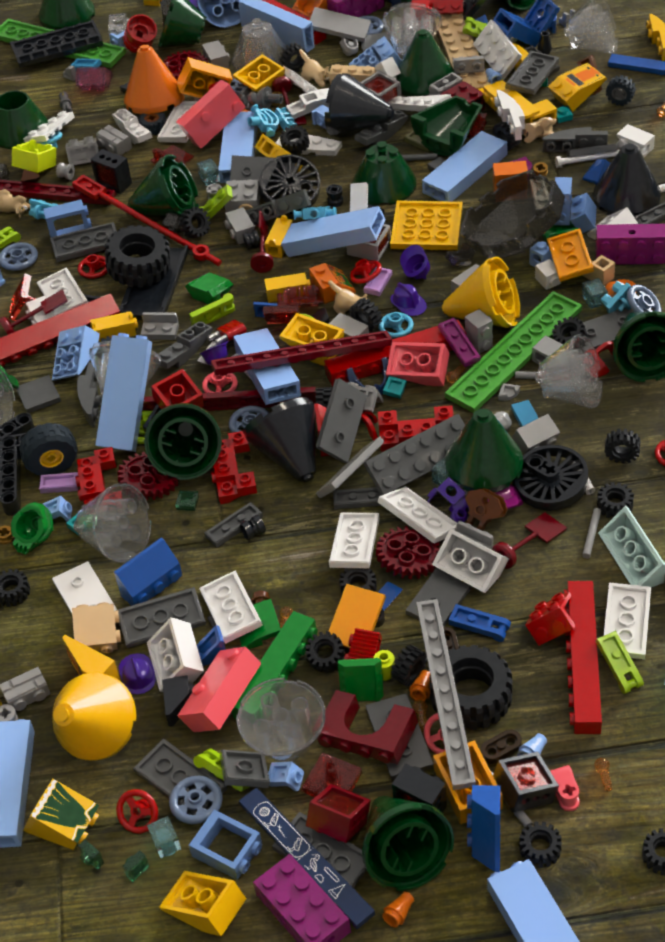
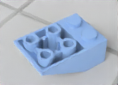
M384 36L357 58H354L349 65L375 67L380 62L393 56L399 67L402 60Z
M86 325L60 331L52 380L55 381L80 375L97 351L100 334Z

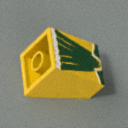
M52 779L29 816L23 831L74 850L77 843L82 845L88 833L85 832L88 824L93 826L99 814L96 811L99 805Z

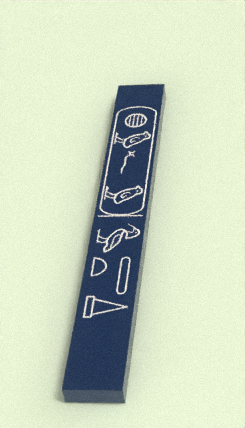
M257 787L239 800L240 806L287 855L291 854L343 911L356 929L360 928L375 915V910Z

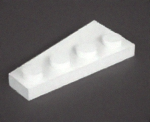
M283 66L285 68V76L290 78L294 85L302 88V91L307 93L319 90L296 72Z
M451 94L414 97L397 96L389 104L395 110L423 111L452 97Z
M62 111L57 114V117L48 119V123L39 125L37 130L30 131L28 136L23 138L25 143L32 139L36 140L37 143L48 141L49 136H54L56 134L55 131L61 130L62 126L68 124L75 117L73 112Z
M308 135L309 147H306V151L302 150L301 154L307 155L315 152L316 155L336 156L342 147V141ZM279 137L276 143L282 147Z

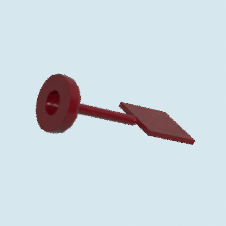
M286 76L278 77L271 84L272 91L281 92L286 105H289L287 93L292 89L291 79ZM304 115L294 119V123H297L298 126L307 124Z
M260 210L259 229L262 234L260 236V252L251 257L250 266L256 272L266 273L273 268L274 261L271 255L264 252V241L268 237L269 228Z
M62 289L41 301L42 306L11 323L7 317H1L0 323L9 335L16 332L14 329L16 325L42 310L46 315L68 302Z
M544 512L525 525V528L532 532V534L513 547L505 542H498L493 546L492 550L509 558L505 569H510L517 562L515 553L517 549L536 536L548 543L567 530V527Z

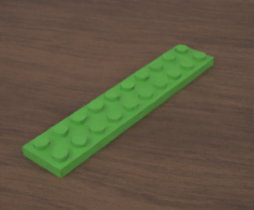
M7 19L0 25V41L10 43L11 41L14 42L22 38L33 37L37 34L48 33L52 29ZM103 42L104 46L64 57L71 59H100L102 63L100 66L112 68L127 52L125 47Z
M552 291L489 350L480 361L445 392V398L472 413L480 409L501 388L503 383L506 384L515 375L516 371H519L532 359V348L545 335L553 338L552 330L554 325H558L559 320L563 322L565 317L567 320L571 316L574 318L582 311V304Z

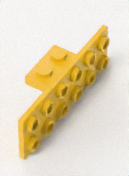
M503 80L478 89L483 92L485 102L496 112L497 107H495L494 97H497V90H501L520 105L525 119H530L540 114V110L517 91L506 89V82Z

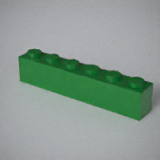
M295 611L291 613L260 660L261 665L232 709L233 718L256 727L260 720L264 719L267 708L275 702L277 693L280 688L285 686L290 672L296 669L299 658L305 655V651H307L305 647L309 644L308 640H313V635H317L318 629L316 628L315 619Z

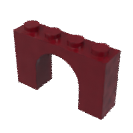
M336 690L314 731L319 744L326 748L332 747L340 749L345 753L351 752L359 754L364 758L370 757L378 759L383 763L398 765L418 724L415 710L394 704L386 722L378 731L368 735H357L349 731L360 708L355 694Z

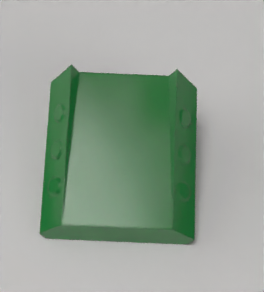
M209 272L189 282L185 287L193 299L211 304L221 299V294L228 293L234 284L229 279Z
M380 658L338 661L340 691L355 694L357 701L378 702L381 700L384 693Z

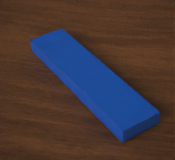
M612 54L608 61V67L665 75V61Z

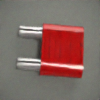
M232 320L217 328L216 332L208 335L207 338L209 341L215 339L216 344L219 345L226 340L228 342L233 340L235 335L246 333L247 329L243 323Z

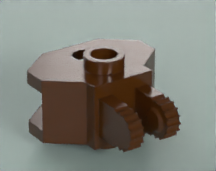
M487 488L468 491L465 497L469 507L468 514H470L466 523L473 526L477 518L480 520L477 529L484 531L488 522H491L494 518L505 517L508 511L504 498Z

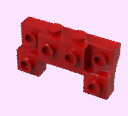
M453 406L434 407V418L397 421L396 410L378 412L379 435L384 440V443L380 446L381 452L454 416Z
M243 431L228 433L229 439L222 440L220 454L216 463L211 468L215 471L211 472L212 482L217 483L220 505L230 503L241 496L257 493L254 471L238 474L235 454L250 451L249 442L246 440Z
M112 447L94 450L95 456L77 459L79 476H75L77 487H81V490H77L79 500L84 502L85 514L93 521L110 512L124 509L120 487L106 490L102 473L103 470L117 468Z

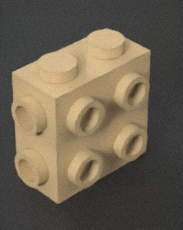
M102 602L96 606L82 604L72 608L74 639L98 652L101 651V653H111L113 650H118L117 642H121L120 630H116L115 623H119L118 610L114 611L113 604Z

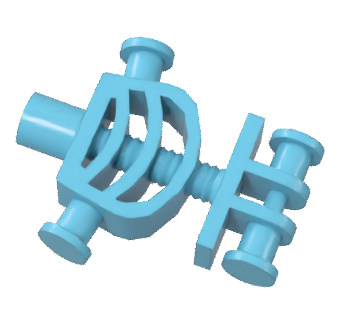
M257 104L253 105L250 109L254 116L248 118V125L258 126L261 132H266V136L269 138L275 135L279 124L283 131L286 127L290 129V126L295 127L297 123H294L295 120L291 117L286 107L281 109L277 107L275 113L267 108L259 109Z
M330 206L302 208L301 211L293 210L294 220L296 218L307 220L337 215L336 207L330 209Z

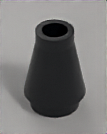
M548 31L540 33L537 49L543 54H549L552 50L550 33Z

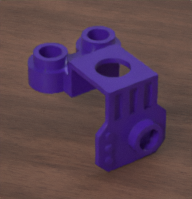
M448 477L438 488L435 487L427 495L429 497L427 502L430 503L440 493L452 504L449 508L452 512L450 518L457 523L458 521L465 522L468 517L467 512H469L464 496L466 492ZM449 486L454 487L456 495L449 496L446 493V488Z

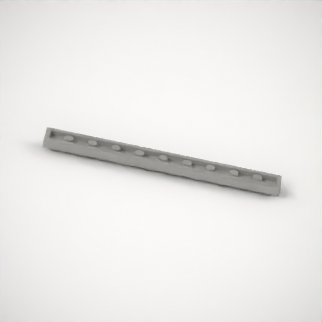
M438 600L416 602L453 790L471 788L472 785H476Z

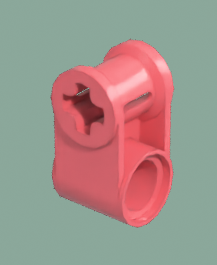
M567 765L550 770L559 785L556 798L560 807L565 811L576 810L580 804L578 797L579 787L571 767Z

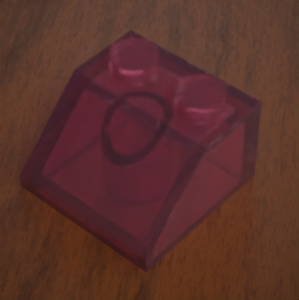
M106 67L76 68V86L84 91H88L90 88L104 90V88H109L113 72Z

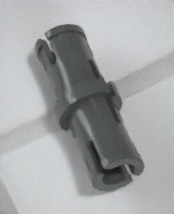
M61 92L59 94L60 107L63 111L73 112L68 93L63 92L64 95H62Z

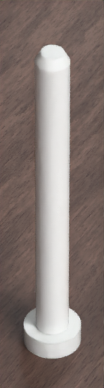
M620 149L567 158L557 156L555 157V164L557 168H561L564 164L615 157Z

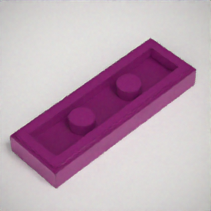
M455 318L438 324L439 330L464 367L480 361L481 356Z

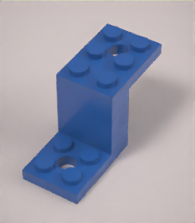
M536 0L524 19L500 8L493 21H495L509 40L513 37L536 48L539 43L540 33L548 29L560 8L551 0Z

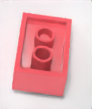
M392 342L386 376L390 375L426 386H444L450 353L443 343Z

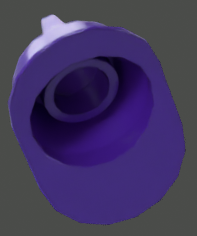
M419 245L407 247L400 258L405 275L417 280L421 278L426 280V275L430 271V263L424 249Z
M401 282L397 284L394 294L390 298L391 303L402 313L409 316H418L424 313L427 305L425 300L418 295L416 288L411 284H402Z
M228 340L208 348L199 355H202L208 365H211V360L227 358L226 344Z
M136 653L126 656L120 662L119 673L121 680L130 693L136 695L144 694L152 689L156 676L149 657Z

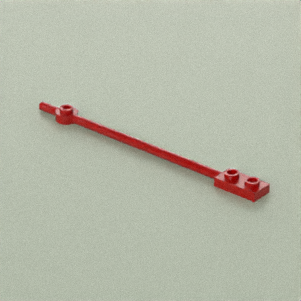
M84 174L72 182L73 188L96 201L98 198H102L184 247L188 245V249L193 251V257L196 260L203 261L207 259L217 266L221 265L222 260L211 255L208 246L204 244L194 245L106 194V187Z

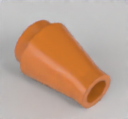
M422 670L409 688L410 697L417 702H423L430 696L429 671Z
M403 892L397 899L386 906L382 915L384 921L391 927L402 925L414 902L413 896L408 892Z

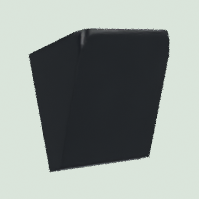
M325 307L312 315L316 320L327 324L330 323Z

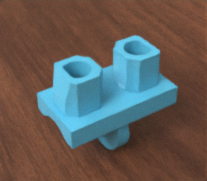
M31 198L29 199V215L35 219H46L43 209L57 206L58 204H51L43 200Z
M616 281L612 287V291L616 295L612 298L610 295L605 294L601 298V303L606 307L608 313L614 312L617 309L620 312L624 308L631 309L627 300V291L631 287L629 283L623 284Z

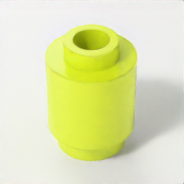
M381 650L373 658H380L383 681H387L392 678L391 671H393L392 666L395 665V657L390 651Z

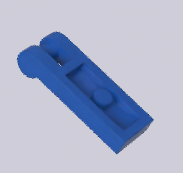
M458 604L455 605L449 618V625L492 637L498 642L504 641L506 637L505 631L509 630L511 622L506 618Z

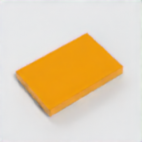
M580 228L547 238L560 282L594 272Z
M346 584L329 628L330 634H336L337 638L341 639L344 648L350 649L349 637L350 634H354L355 628L374 631L386 598L385 594Z

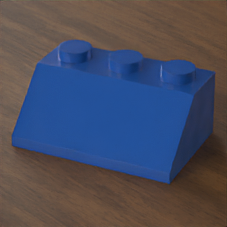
M161 537L114 571L121 597L132 606L149 601L155 595L161 593L166 587L176 582L182 576L179 561Z
M472 785V794H467V809H472V814H467V828H472V833H467V847H472L473 858L492 871L500 872V786Z

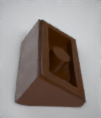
M24 170L21 181L40 178V174Z

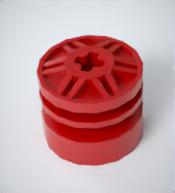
M143 14L132 16L127 23L123 35V42L126 48L133 53H137V50L142 45L152 47L157 34L156 23L149 16Z

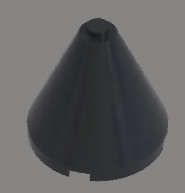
M337 74L333 79L326 98V103H330L329 113L325 112V126L330 136L342 137L388 122L394 117V109H392L389 103L350 74Z
M628 143L620 149L596 183L593 192L595 205L599 210L601 207L605 209L607 215L628 207L634 217L659 205L661 190L639 148L632 143Z
M300 397L282 402L271 407L273 410L271 413L264 417L261 413L246 425L243 434L250 444L298 481L308 482L314 478L313 475L316 473L315 406L312 400H309L307 397Z

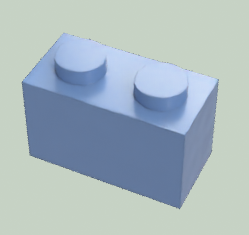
M588 193L577 195L572 199L570 221L575 228H580L582 233L594 229L596 225L597 206Z

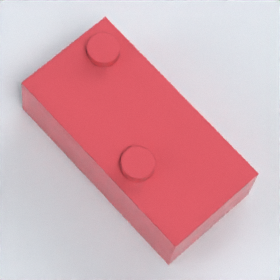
M220 80L181 116L176 123L190 141L202 149L246 106L232 87L225 81Z
M246 646L220 650L199 683L193 687L192 694L177 716L193 732L220 730L258 670L261 662Z

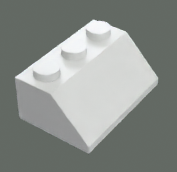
M450 529L432 565L486 593L500 577L509 558Z
M170 617L147 642L160 692H163V679L187 675L190 684L204 672L191 624Z

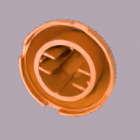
M142 45L137 50L124 97L126 109L132 108V112L137 114L167 111V106L174 104V107H176L185 98V95L179 92L175 77L149 45Z

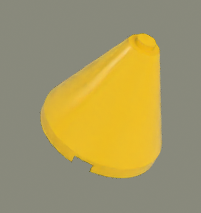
M499 257L487 259L444 300L442 305L444 314H447L448 317L465 320V316L480 309L492 319L494 326L509 328L517 325L518 322H515V319L520 318V300L514 278L509 279L505 272L509 270L506 263Z
M86 673L69 681L58 694L52 712L54 733L61 746L71 755L79 759L91 761L109 758L123 749L132 736L133 722L136 721L135 703L127 687L117 678L102 673Z

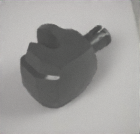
M269 86L261 88L257 94L252 92L249 87H245L238 96L247 110H250L255 104L259 106V109H269L272 103L282 104L283 97H280L283 95L273 94Z

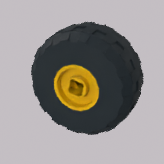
M45 423L37 425L25 434L21 440L19 450L27 470L36 475L63 473L67 468H70L77 458L78 447L70 429L57 423Z

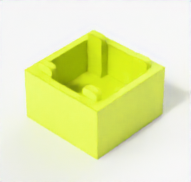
M33 139L29 142L18 144L12 147V166L36 173L56 166V147H52L51 144L37 143Z

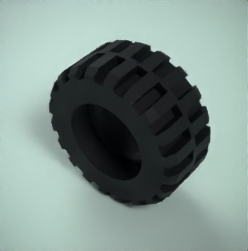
M131 225L125 229L124 227L120 228L118 232L115 231L107 239L105 244V263L108 274L116 282L119 281L122 285L127 284L129 287L150 286L154 282H159L161 278L165 277L170 268L168 240L158 230H153L148 226L142 227V225H137L133 227ZM132 255H145L139 258L130 257Z
M464 645L459 646L457 650L454 648L449 650L455 684L465 679H478L490 686L486 692L476 696H466L457 692L464 729L465 727L471 730H477V727L484 729L490 727V723L496 724L500 721V716L504 717L512 703L513 680L508 663L505 659H500V655L495 651L491 653L489 648H478V645H471V647ZM429 676L430 700L432 701L433 709L437 712L431 677Z

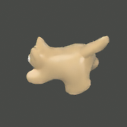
M300 49V56L305 61L301 77L308 82L314 79L319 87H325V82L330 81L329 67L322 68L317 61L310 59Z
M543 117L537 122L526 123L525 129H522V135L526 136L524 142L530 143L537 138H543L554 133L553 125L557 122V119Z
M5 189L0 190V212L2 213L16 212L19 218H21V215L27 209H30V204L26 202L27 199L23 196L12 197L9 191Z
M331 280L328 281L330 288L336 292L333 308L337 314L342 313L345 315L350 307L360 298H366L367 300V294L360 297L348 289H341Z

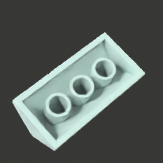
M624 506L598 534L630 585L648 587L664 583L665 563L629 508Z

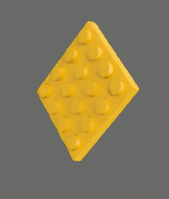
M397 201L390 249H406L411 245H419L424 250H458L463 202Z

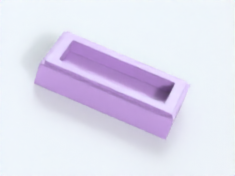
M382 268L376 278L366 283L363 288L364 293L380 296L393 275L392 270Z
M78 472L41 475L40 493L77 491L78 487L75 476H79Z

